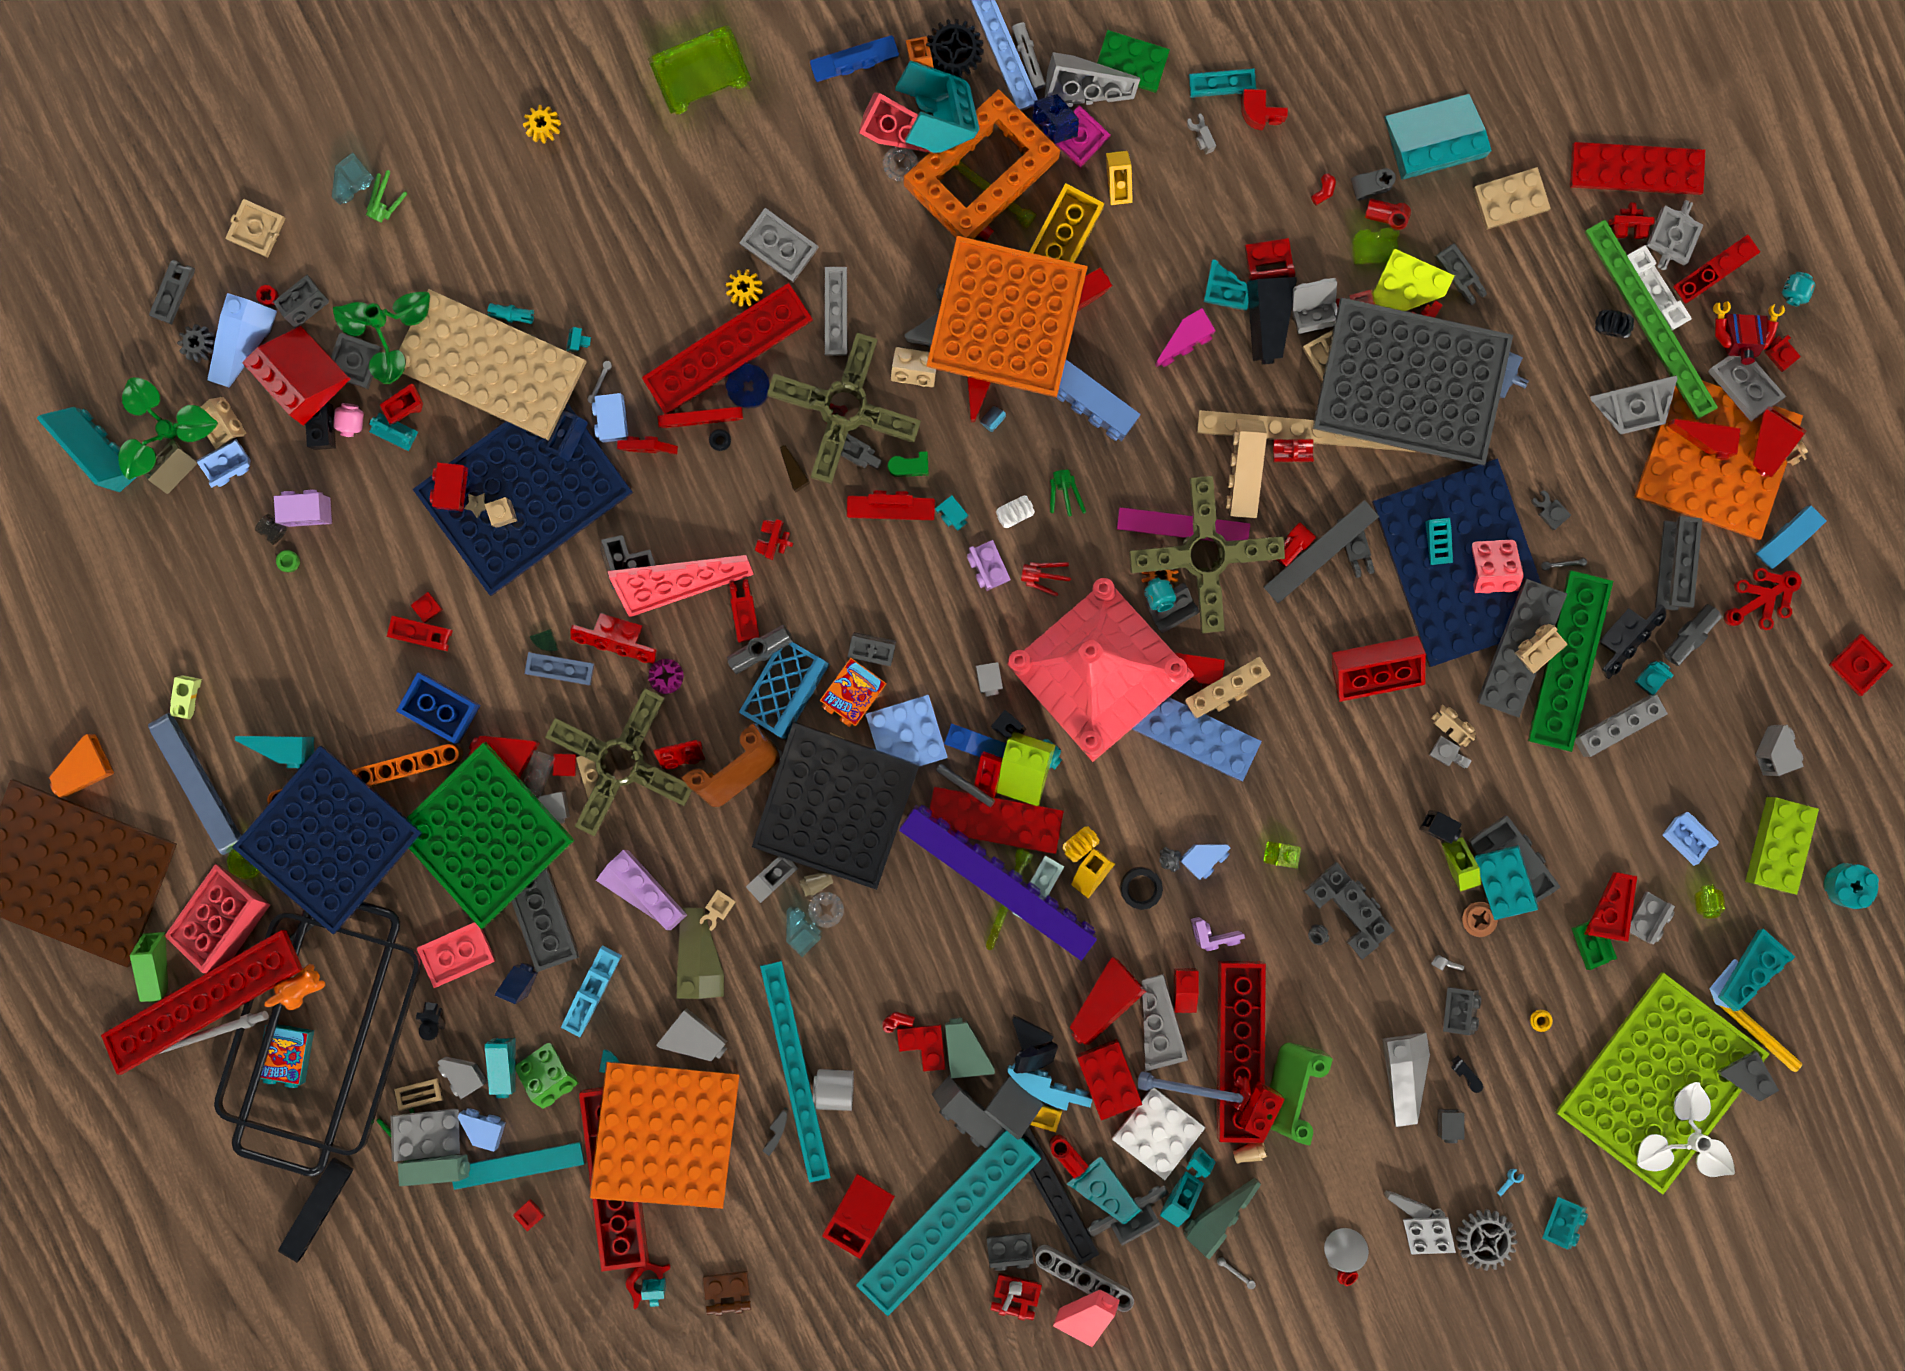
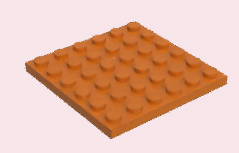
M957 236L926 367L1057 398L1088 266Z
M1702 381L1718 408L1696 420L1675 385L1666 423L1658 425L1634 497L1690 517L1703 518L1702 521L1756 540H1761L1787 465V460H1785L1773 477L1760 475L1756 472V467L1753 466L1763 414L1750 421L1722 387ZM1777 406L1772 407L1800 426L1803 415ZM1673 419L1741 428L1738 453L1735 456L1729 457V460L1716 459L1715 455L1707 454L1667 426L1668 422Z
M606 1062L589 1197L592 1199L723 1209L739 1074Z

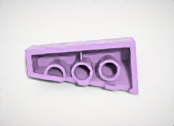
M622 850L607 864L596 879L597 882L658 921L666 930H672L687 916L683 909L629 850Z

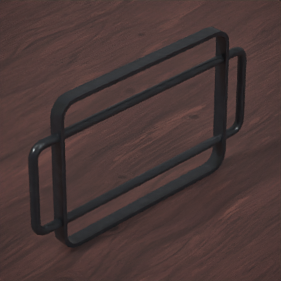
M362 902L357 908L390 919L391 928L387 940L343 927L337 931L381 944L385 947L324 1142L247 1120L283 1007L281 1003L273 1006L239 1117L226 1112L223 1107V1097L245 1030L244 1028L236 1029L215 1096L214 1107L220 1118L236 1123L232 1137V1148L237 1155L313 1177L324 1171L330 1152L352 1155L362 1150L367 1144L422 963L416 950L395 943L400 929V920L394 911L367 902ZM303 909L302 915L295 913L277 915L272 919L265 939L275 934L277 925L282 919L292 918L299 920L293 942L295 952L299 956L308 924L325 927L316 919L310 918L311 915ZM394 948L405 951L412 956L414 969L361 1141L356 1148L346 1149L333 1145ZM254 999L244 1004L241 1016L250 1013ZM245 1126L321 1148L322 1151L318 1164L310 1168L243 1148L241 1139Z

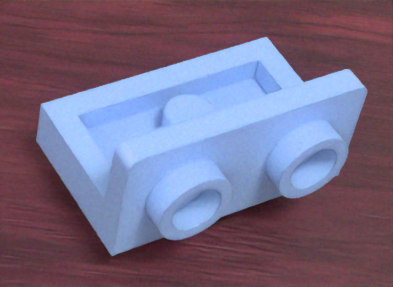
M234 439L198 459L197 463L210 480L209 485L212 488L216 485L218 487L225 485L230 481L229 478L236 474L241 476L249 470L248 467H250L251 460L238 440Z
M1689 812L1675 817L1662 834L1693 866L1699 864L1708 850L1719 843L1713 834L1704 828Z

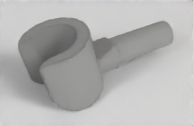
M1437 955L1431 963L1442 971L1446 965L1460 971L1464 970L1463 965L1453 963L1440 955Z
M1010 1282L1008 1295L1002 1310L1007 1311L1013 1295L1021 1296L1022 1282Z

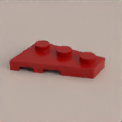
M1613 872L1584 935L1625 942L1629 941L1637 876Z

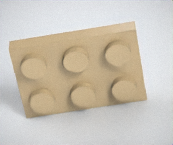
M1538 167L1473 188L1486 230L1551 209Z

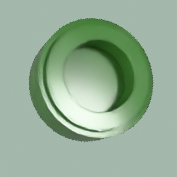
M284 550L277 555L276 565L281 571L293 572L299 567L300 558L297 553Z

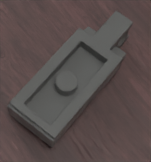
M847 434L841 453L842 457L863 468L870 465L878 470L882 463V460L873 456L875 451L869 445Z

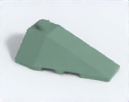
M1253 1178L1199 1214L1194 1220H1189L1185 1225V1232L1183 1233L1185 1238L1206 1258L1210 1259L1227 1237L1225 1234L1227 1227L1235 1225L1239 1219V1209L1247 1207L1261 1186L1259 1180Z

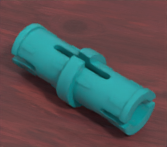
M490 303L488 306L489 317L506 319L507 322L511 323L513 321L533 323L534 315L532 314H534V310L516 308L515 305L511 304L503 306Z

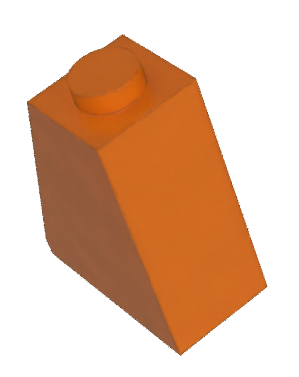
M96 734L84 735L50 775V787L58 797H68L114 774Z

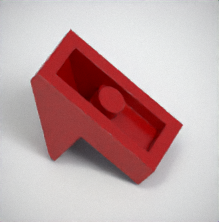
M414 384L408 385L380 404L389 424L397 423L410 413L421 412L423 402Z

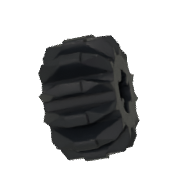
M1602 310L1599 312L1598 317H1596L1595 330L1600 334L1611 337L1627 338L1631 335V331H1633L1634 318L1624 312Z

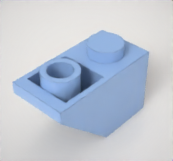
M1194 844L1179 861L1199 880L1202 877L1206 879L1214 871L1212 867L1218 861L1222 863L1229 856L1227 851L1230 847L1226 844Z
M467 1108V1110L461 1111L458 1119L472 1145L493 1152L498 1149L506 1122L500 1121L501 1118L495 1115H488V1117L479 1115L480 1112L475 1109Z

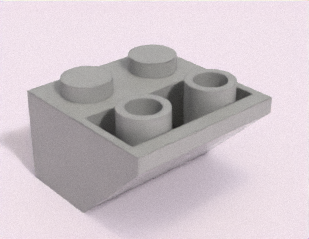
M1771 725L1767 727L1755 754L1763 775L1780 776L1804 767L1802 763L1803 755L1796 748L1794 742L1795 734L1788 725Z

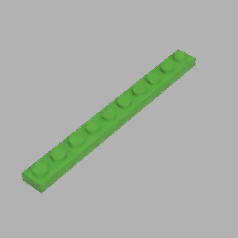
M1603 220L1587 229L1584 233L1670 377L1677 375L1676 387L1695 419L1698 420L1718 408L1607 221Z

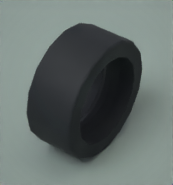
M1139 867L1133 868L1124 875L1121 880L1120 891L1121 896L1128 905L1135 909L1144 910L1150 909L1158 903L1162 897L1163 886L1161 879L1155 872L1148 868ZM1140 875L1150 878L1155 888L1151 898L1142 902L1133 899L1128 889L1131 880Z

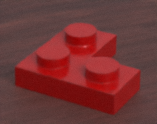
M941 1024L897 1028L899 1052L921 1050L923 1072L945 1070Z

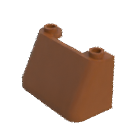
M753 723L741 733L740 743L745 752L714 775L713 772L707 774L702 769H693L682 777L687 786L710 806L720 807L779 762L778 749L759 724Z

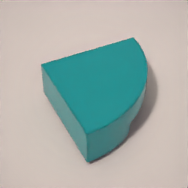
M603 1050L599 1072L605 1073L606 1062L620 1063L611 1051Z

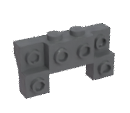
M1504 815L1491 826L1484 828L1467 841L1477 855L1519 845L1537 903L1560 888V885L1544 865L1546 861L1539 852H1534L1531 848V845H1533L1531 840L1525 834L1522 835L1507 815Z
M1337 862L1332 864L1319 878L1303 890L1319 909L1330 899H1333L1359 930L1346 942L1362 960L1375 950L1380 942L1395 931L1378 910L1380 905L1373 897L1369 899L1364 893L1366 891L1365 887L1358 880L1356 882L1352 880Z

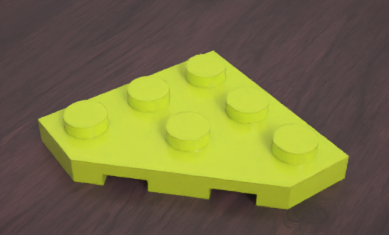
M1393 249L1373 291L1375 304L1401 311L1410 310L1444 297L1453 281L1454 275L1397 249Z

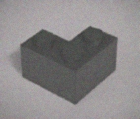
M623 535L601 540L600 551L607 574L608 571L655 566L651 550L629 554ZM610 580L612 590H614L615 588Z

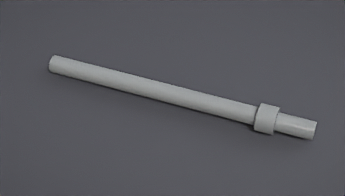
M267 1011L243 1015L238 1020L192 1034L159 1054L239 1028L253 1027L255 1023L267 1020L269 1015Z

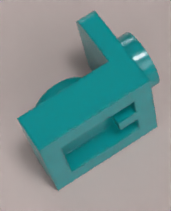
M1654 661L1648 664L1634 683L1649 695H1655L1666 680L1671 679L1674 675L1670 672L1671 668L1662 661Z

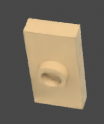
M579 756L576 757L589 799L600 775L596 770L595 762Z

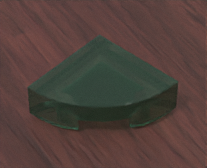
M551 629L530 636L532 642L542 650H559Z

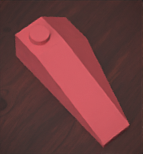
M874 93L864 112L858 133L878 144L930 153L928 149L905 142V138L917 119L918 114L881 93Z

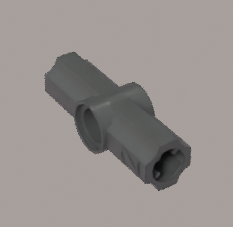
M1706 604L1692 621L1687 622L1679 630L1678 637L1663 653L1665 658L1679 666L1693 650L1705 642L1709 631L1723 617L1715 607Z
M781 625L760 638L751 639L747 646L727 657L728 663L734 673L739 674L759 661L768 660L773 653L792 643V636L786 626ZM763 645V651L757 654V648Z

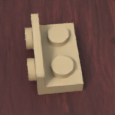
M224 397L209 399L201 406L218 422L217 427L207 435L215 449L231 442L236 437L246 434L242 423L237 419L230 404Z
M1548 624L1539 627L1535 632L1536 635L1530 640L1523 641L1518 647L1519 650L1515 652L1533 674L1568 645L1559 635L1558 629L1554 625Z

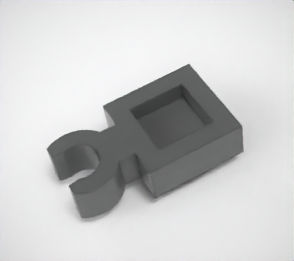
M1543 490L1540 492L1543 502H1538L1536 498H1533L1531 502L1535 507L1543 510L1538 515L1552 530H1556L1571 514L1557 499L1550 502L1549 494Z

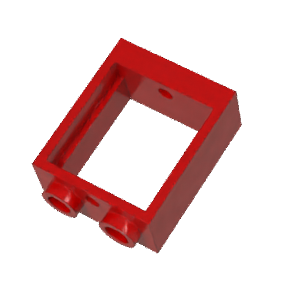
M1257 1081L1251 1097L1238 1119L1239 1124L1245 1131L1265 1140L1285 1100L1284 1097L1277 1090ZM1271 1114L1272 1118L1267 1119V1115Z

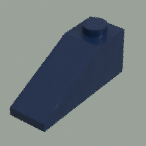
M526 963L513 966L497 989L495 996L517 1004L528 997L538 972L533 971L534 967Z

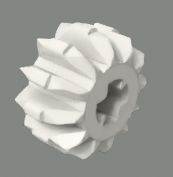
M1021 496L996 510L997 518L1004 528H1009L1033 516L1035 512L1027 496Z

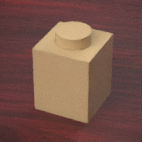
M505 497L485 504L492 526L498 528L518 521L510 499Z

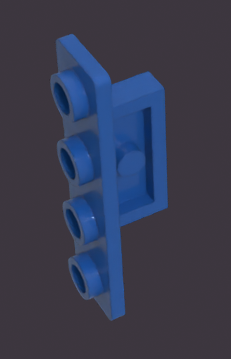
M890 35L810 61L815 81L820 82L839 75L851 74L861 68H871L875 64L897 58L899 53L894 37Z

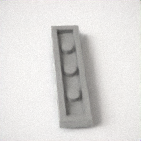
M825 267V356H847V267Z

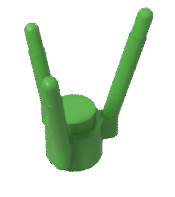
M390 170L386 171L380 188L381 174H377L370 203L366 209V216L381 223L384 218L389 220L391 213L407 195V192L404 191L388 210H386L387 206L380 202Z

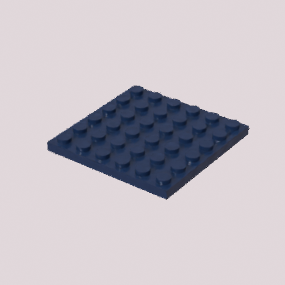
M319 746L232 848L329 932L336 934L423 832L327 749Z

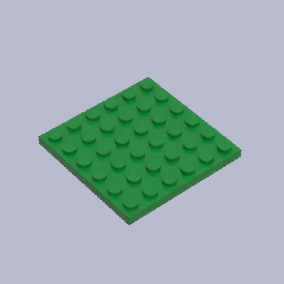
M487 742L482 743L407 817L412 824L423 832L411 845L410 851L480 929L485 928L575 841Z

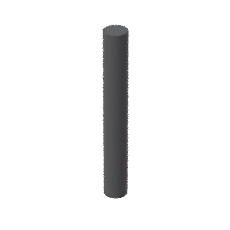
M940 764L936 771L987 806L991 807L994 804L995 800L974 785L944 765Z

